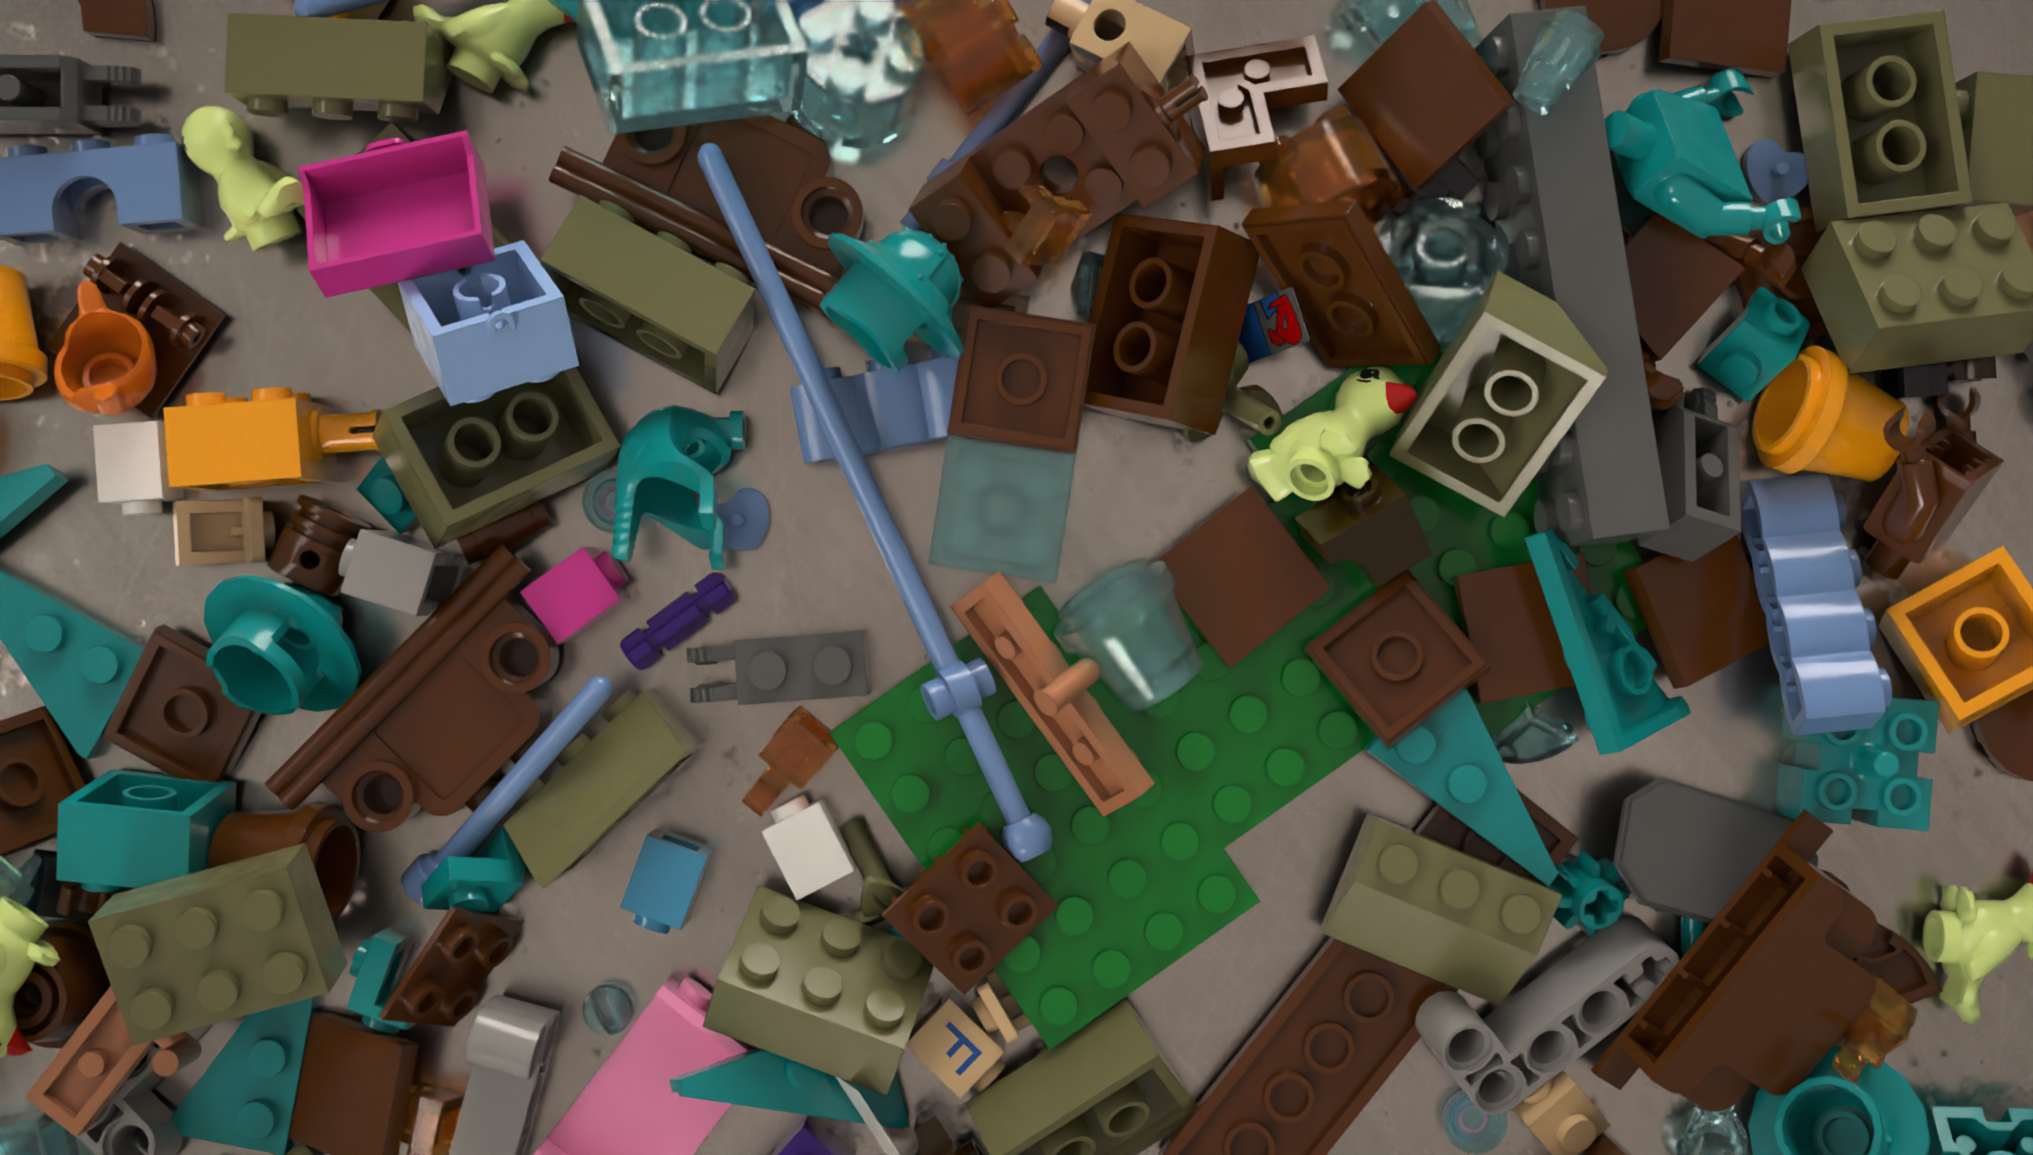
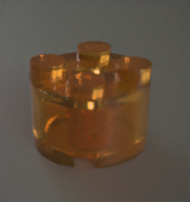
M908 0L898 7L904 23L927 60L931 61L942 77V83L967 116L976 110H980L1044 66L1028 38L1024 34L1018 36L1019 34L1014 24L1019 19L1008 0Z
M1337 106L1329 109L1318 117L1314 125L1302 130L1291 138L1288 135L1276 136V159L1260 161V165L1255 171L1251 182L1252 190L1262 208L1357 199L1373 228L1378 224L1372 218V214L1385 202L1392 211L1399 203L1403 193L1402 184L1362 119L1352 116L1346 106Z

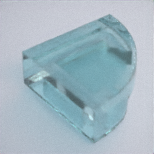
M1526 702L1519 709L1512 724L1492 737L1502 761L1510 764L1533 763L1551 758L1565 751L1579 740L1571 724L1529 702Z

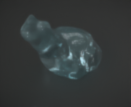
M1696 1105L1693 1116L1687 1125L1686 1135L1677 1142V1155H1748L1746 1148L1748 1136L1737 1116L1734 1105L1721 1111H1708Z

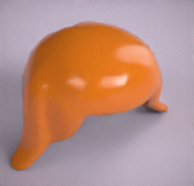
M84 281L77 287L79 317L66 330L64 346L55 360V384L62 398L71 407L87 413L117 416L142 402L152 392L157 378L154 345L149 333L140 321L125 313L108 309L97 285L90 281Z

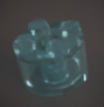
M826 0L814 8L805 11L799 19L788 78L787 98L795 118L808 132L821 139L823 133L843 139L842 146L855 149L870 148L895 138L906 125V121L913 110L924 67L925 48L918 29L907 16L895 8L893 0Z
M1427 198L1407 205L1406 213L1397 217L1392 222L1390 217L1382 225L1378 238L1441 348H1447L1497 271L1506 275L1510 247L1505 231L1498 223H1496V228L1494 229L1488 222L1480 218L1481 209L1452 198Z

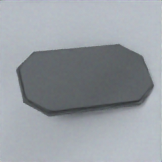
M1660 777L1624 799L1613 864L1638 904L1710 924L1795 819ZM1816 853L1809 862L1817 867L1819 858Z

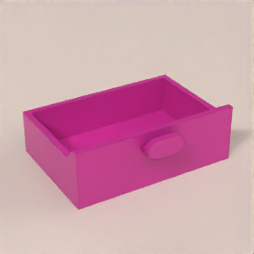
M468 130L406 143L401 138L385 139L368 144L364 153L298 167L299 177L304 190L309 272L325 298L495 261L485 165Z

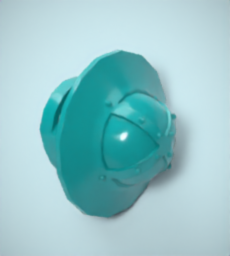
M905 226L901 231L888 234L877 243H873L872 240H868L865 243L844 234L831 233L828 237V246L847 271L829 290L820 303L824 313L835 324L850 334L879 365L895 374H898L909 361L904 351V343L912 334L946 357L959 360L963 356L965 349L951 322L953 320L951 313L953 306L959 298L961 284L964 280L961 278L955 256L946 249V243L941 244L933 238L932 234L911 230L908 226Z
M245 574L221 580L205 598L203 621L213 644L207 651L206 666L212 669L221 684L223 695L240 708L278 716L292 714L298 708L315 712L337 709L359 688L362 671L353 642L342 629L343 614L341 612L343 608L341 606L338 607L332 599L326 598L321 592L312 590L294 581L281 583L274 579Z
M1843 1046L1832 1047L1807 1078L1788 1094L1776 1096L1760 1088L1756 1093L1748 1125L1753 1155H1928L1931 1145L1925 1107L1906 1077L1876 1055Z

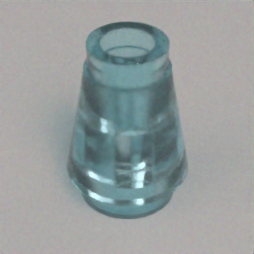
M1566 8L1558 9L1552 19H1544L1518 80L1519 84L1512 93L1513 97L1529 110L1541 115H1547L1551 107L1561 99L1601 56V51L1598 47L1604 39L1603 31L1585 16Z

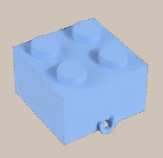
M524 240L495 248V261L469 266L465 270L455 269L398 282L414 345L450 406L463 402H481L493 396L495 392L526 382H544L552 379L561 371L579 366L564 296Z

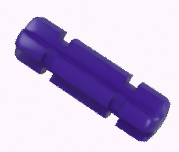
M712 572L694 585L697 589L694 594L690 595L688 591L684 592L647 620L646 623L649 628L645 631L638 627L621 640L620 647L622 652L638 670L647 669L662 657L659 652L661 649L666 647L668 651L672 650L708 623L710 619L707 615L710 612L714 611L718 615L735 602L736 596L734 591L719 573Z

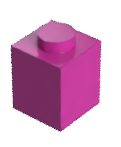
M581 547L520 591L557 644L571 642L631 599L622 587V585L629 581V578L621 565L608 550L599 555L594 547Z

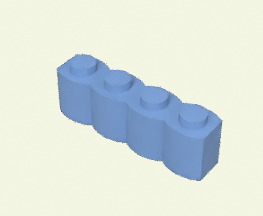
M931 348L928 349L930 360L905 365L898 374L888 371L874 359L865 362L867 372L853 376L842 377L840 367L823 368L863 455L957 438V436L948 435L947 430L958 360L946 357ZM803 386L790 387L804 464L814 465L837 461Z
M1824 473L1749 480L1741 495V524L1747 547L1752 556L1756 589L1762 609L1766 615L1770 649L1780 675L1782 699L1791 731L1794 736L1873 728L1886 712V708L1891 704L1892 687L1887 671L1884 668L1878 669L1876 660L1870 650V647H1873L1876 642V623L1872 611L1869 608H1863L1855 590V587H1858L1861 581L1859 556L1854 549H1848L1844 536L1840 531L1846 524L1844 497L1840 491L1833 490L1827 474Z

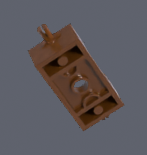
M1129 41L923 184L908 210L927 234H932L933 238L941 244H947L946 249L955 256L961 278L964 280L963 282L981 306L994 308L1037 280L1045 261L1136 200L1144 209L1199 172L1206 148L1183 115L1203 101H1207V92L1203 85L1198 88L1200 81L1196 76L1190 75L1187 80L1166 93ZM1053 156H1064L1070 159L1077 167L1078 179L1069 185H1059L1052 182L1045 174L1044 161Z

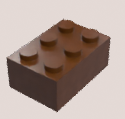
M1120 213L1115 214L1089 323L1096 324L1084 406L1116 417L1216 435L1260 256L1251 240L1219 225Z

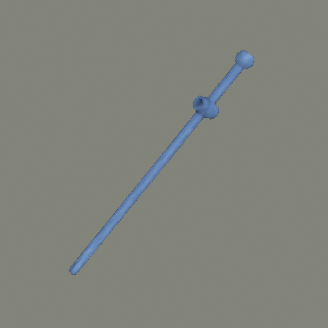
M705 143L700 147L697 155L699 165L935 669V678L920 685V691L926 707L937 721L950 714L958 718L1007 823L1002 832L1004 849L1018 862H1024L1037 857L1051 848L1053 840L1052 830L1044 817L1037 813L1029 812L981 709L982 699L996 693V685L992 674L981 658L966 664L958 659L727 161L717 145Z

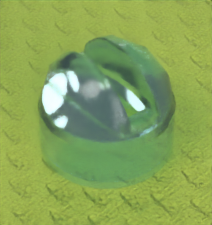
M609 981L597 985L588 993L583 1002L582 1012L584 1021L592 1031L598 1034L614 1035L621 1032L630 1024L636 1012V1001L632 992L625 985L618 982ZM604 995L609 1012L616 1024H607L596 998Z

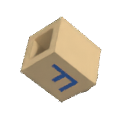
M952 988L915 1024L906 1046L960 1099L972 1086L978 1092L983 1091L1006 1065L1000 1059L1005 1053V1039L997 1031L989 1035L975 1010Z

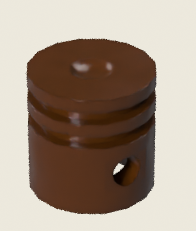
M300 494L296 502L301 508L300 510L292 509L289 516L294 522L293 524H285L266 564L273 571L298 584L334 597L339 596L345 578L339 575V563L343 550L351 538L357 539L360 529L371 530L372 527L337 507ZM308 550L318 554L320 558L319 564L309 560Z

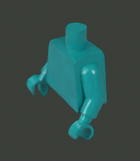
M1728 68L1712 76L1706 84V89L1698 85L1674 93L1660 89L1642 93L1631 101L1625 112L1621 110L1614 111L1604 120L1609 150L1614 152L1628 193L1634 200L1699 238L1705 239L1708 236L1748 235L1750 230H1762L1764 239L1774 245L1782 244L1791 234L1788 221L1795 223L1802 218L1798 202L1793 198L1780 199L1765 207H1751L1750 205L1753 198L1720 117V114L1725 117H1736L1743 113L1736 95L1731 91H1742L1754 95L1745 76L1737 68Z

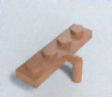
M1000 571L950 606L951 610L1103 817L1139 798L1155 784L1141 765L1138 756L1127 746L1105 716L1097 700L1086 690L1099 679L1100 667L1098 663L1093 659L1085 658L1070 667L1064 660L1059 648L1051 642L1024 605L1020 595L1012 589Z
M110 986L32 1086L25 1098L74 1136L78 1137L89 1129L154 1043L159 1045L162 1050L153 1056L152 1067L161 1076H170L195 1062L201 1055V1045L190 1034L182 1032L133 1046L113 989Z

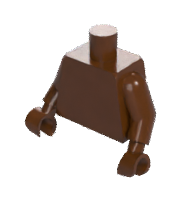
M1656 212L1644 218L1631 232L1621 224L1652 409L1656 411L1669 409L1686 396V393L1682 392L1684 387L1680 383L1656 370L1655 362L1664 358L1742 271L1749 266L1760 269L1764 277L1776 288L1784 289L1796 271L1795 254L1786 243L1776 245L1769 243L1765 248L1760 246V241L1757 238L1748 235L1708 236L1702 239Z
M1948 383V395L1937 397V405L1940 411L1947 417V426L1934 433L1936 418L1933 412L1929 411L1918 423L1916 429L1917 437L1909 438L1904 436L1900 430V421L1904 415L1905 407L1894 414L1884 426L1883 432L1887 444L1894 450L1901 452V458L1897 460L1898 470L1865 521L1863 528L1877 539L1864 560L1872 570L1886 578L1899 579L1910 561L1920 564L1939 550L1952 535L2004 462L2003 459L1977 444L1976 431H1971L1970 416L1978 411L1981 404V396L1974 387L1970 388L1968 407L1962 412H1956L1948 404V396L1951 392V383Z

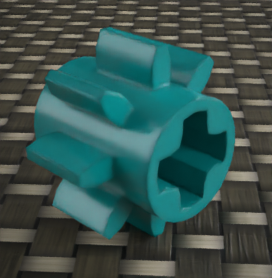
M1580 851L1577 858L1555 865L1558 875L1551 883L1550 888L1562 894V897L1553 917L1564 928L1569 930L1577 925L1588 936H1593L1596 929H1604L1619 921L1618 918L1623 911L1624 900L1630 898V893L1617 882L1621 875L1612 862L1606 857L1597 862L1585 851Z

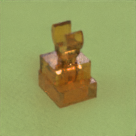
M799 706L786 718L773 734L772 740L759 754V757L770 766L741 801L761 817L790 782L799 790H802L839 748L829 734L831 730L802 706Z
M1874 972L1871 973L1875 981L1874 995L1868 1005L1843 1033L1842 1037L1846 1041L1835 1056L1832 1065L1843 1077L1854 1084L1858 1082L1862 1069L1868 1063L1879 1069L1887 1054L1908 1041L1910 1030L1915 1024L1918 1011Z
M426 1083L411 1086L401 1138L402 1143L409 1144L407 1155H449L465 1096L464 1092L451 1088L443 1089Z

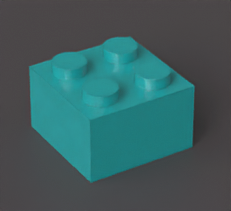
M113 769L107 771L58 803L56 880L80 882L81 888L90 892H111L122 887L139 888L206 870L212 837L220 822L228 814L235 812L236 782L223 780L222 782L214 783L206 782V780L180 779L164 774Z

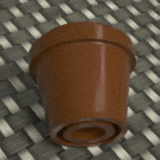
M311 802L301 809L232 812L220 822L212 837L208 851L207 869L306 843L333 921L344 911L354 892L360 866V842L357 830L344 809L335 804Z
M59 918L45 921L49 926L40 939L49 942L55 948L60 961L54 967L44 966L35 962L30 975L15 994L13 1005L17 1025L26 1042L46 1048H63L111 986L89 924L80 920ZM29 983L37 985L41 992L42 1001L39 1005L32 1004L28 998L26 986Z

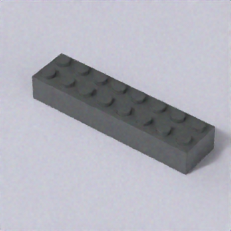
M1586 6L1509 13L1474 48L1516 102L1474 141L1478 156L1485 158L1489 182L1486 184L1484 191V206L1489 220L1495 221L1498 246L1494 252L1495 274L1497 271H1500L1557 302L1608 369L1607 377L1535 475L1538 500L1535 502L1533 510L1534 524L1537 533L1553 529L1558 539L1566 543L1571 550L1620 544L1669 530L1670 524Z

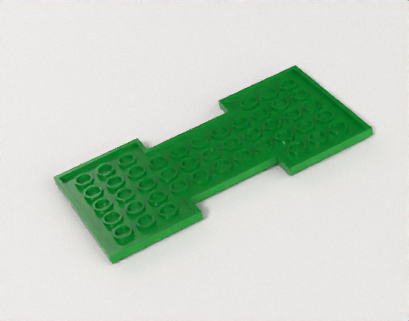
M1455 295L1424 317L1442 348L1432 364L1352 367L1281 417V426L1276 433L1264 435L1259 432L1247 440V443L1254 452L1270 449L1269 446L1272 440L1281 434L1291 423L1313 413L1335 410L1336 394L1342 383L1349 375L1369 367H1384L1392 370L1405 384L1410 385L1418 393L1470 314L1469 310L1460 297ZM1400 420L1389 431L1380 436L1372 437L1366 444L1363 456L1367 457L1407 495L1432 552L1431 556L1408 570L1463 632L1453 576L1532 562L1525 537L1537 533L1533 517L1534 505L1538 500L1535 476L1504 518L1389 456L1401 423ZM1292 492L1282 500L1276 502L1272 500L1266 505L1328 582L1331 589L1231 668L1225 666L1158 580L1077 637L1041 585L1022 597L1026 608L1051 642L1059 648L1064 660L1070 667L1085 658L1093 659L1098 663L1100 667L1099 679L1086 690L1097 700L1105 716L1127 746L1135 752L1141 765L1155 782L1139 798L1104 817L969 634L953 645L958 659L964 664L981 658L989 668L996 685V693L982 699L981 709L1029 812H1034L1044 817L1052 830L1053 840L1048 851L1030 860L1016 862L1059 906L993 968L1050 1050L1259 903V898L1224 848L1363 751L1375 735L1305 651L1306 645L1384 585L1382 584L1376 588L1350 560L1339 561L1329 565L1304 539L1295 517L1317 505L1315 501L1301 498ZM1630 541L1571 550L1574 554L1584 552L1591 595L1603 592L1631 628L1633 636L1646 629V624L1623 573L1624 570L1643 562ZM931 661L829 732L921 866L927 870L936 863L933 858L938 854L942 857L964 836L962 831L966 827L972 829L977 823H982L1003 847L1002 832L1004 826L1007 825L958 718L950 714L937 721L926 707L920 691V685L935 678V669ZM1473 685L1467 688L1491 738L1560 690L1555 689L1486 703H1476Z

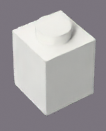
M146 421L93 425L98 503L121 504L123 515L131 516L163 513L162 502L185 500L184 489L169 487L164 422Z
M802 794L770 811L775 822L768 825L762 831V834L796 900L855 871L857 865L824 797L809 804L805 794Z

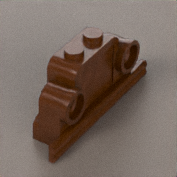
M733 86L727 95L716 90H705L696 94L689 101L684 113L671 98L665 95L643 93L634 96L623 105L617 115L615 123L616 135L603 163L564 146L548 180L550 183L578 196L582 195L597 204L601 200L617 204L634 218V224L654 235H657L659 231L670 233L685 242L691 248L692 255L713 265L717 262L727 264L740 271L749 282L755 284L698 162L697 155L700 147L705 143H713L721 149L791 301L824 317L825 313L820 307V303L829 290L840 280L844 267L828 246V237L834 232L859 240L864 224L863 206L857 192L847 182L834 177V163L828 149L820 140L823 130L811 122L792 114L788 115L785 122L762 112L766 105L765 102Z
M501 543L265 782L266 787L278 796L286 807L290 810H295L323 782L342 801L346 815L356 826L365 831L375 833L390 831L401 826L408 819L416 815L421 808L434 816H448L467 807L474 812L499 784L496 780L513 763L516 764L548 728L552 718L551 705L537 687L547 682L554 675L559 664V648L550 633L511 593L531 570L504 543Z
M1805 809L1799 814L1592 1067L1591 1071L1597 1077L1621 1090L1640 1067L1659 1086L1671 1093L1684 1096L1708 1111H1721L1735 1105L1746 1094L1751 1082L1772 1095L1780 1096L1788 1094L1807 1078L1868 1005L1875 991V981L1872 975L1853 960V958L1866 950L1875 936L1877 919L1874 912L1853 895L1848 886L1836 875L1826 870H1820L1809 862L1833 833L1830 827Z

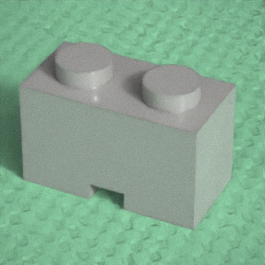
M360 529L357 539L351 538L348 541L340 559L339 575L345 577L340 592L410 615L428 616L455 591L465 557L461 552L442 546L434 549L432 543L404 534L400 535L394 531Z

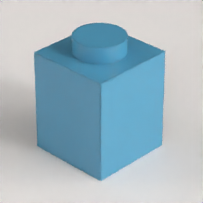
M654 829L645 837L620 908L635 913L632 921L645 929L663 934H668L671 927L681 930L691 918L715 850L659 829Z

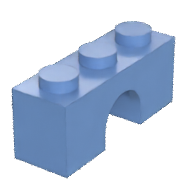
M138 135L134 137V145L111 147V142L106 140H78L70 143L71 151L48 153V149L44 146H13L6 149L7 157L0 158V240L14 245L79 240L77 222L79 206L90 192L106 186L112 190L115 196L118 224L141 234L204 228L199 168L188 158L183 145L174 141L173 135Z

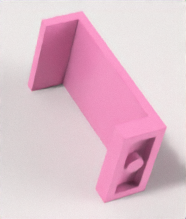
M671 975L533 1155H693L732 1104L679 1096V1093L672 1092L669 1079L757 1047L704 1028L703 1023L712 994L691 978L685 977L680 982Z

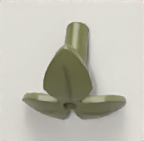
M1238 342L1217 429L1224 412H1228L1235 426L1259 431L1264 435H1272L1279 430L1283 413L1273 396L1259 385L1243 386L1238 389L1237 384L1249 366L1247 352L1244 346ZM1183 429L1184 439L1190 443L1201 442L1212 436L1211 434Z
M856 818L842 825L840 830L864 881L860 896L862 910L854 913L837 914L870 926L886 920L882 913L892 904L890 899L894 895L900 897L909 887L900 888L892 883L864 819Z

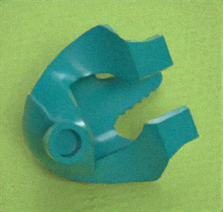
M670 405L649 412L626 434L619 452L616 478L615 516L612 531L614 536L611 548L612 556L615 559L625 562L631 561L633 556L632 550L635 548L634 542L637 540L636 534L639 531L640 518L646 515L694 546L703 550L709 548V560L712 570H725L728 541L724 522L717 516L718 495L712 474L720 471L729 463L731 449H745L746 420L744 411H730L729 417H711L693 408ZM694 492L700 494L699 507L697 506Z

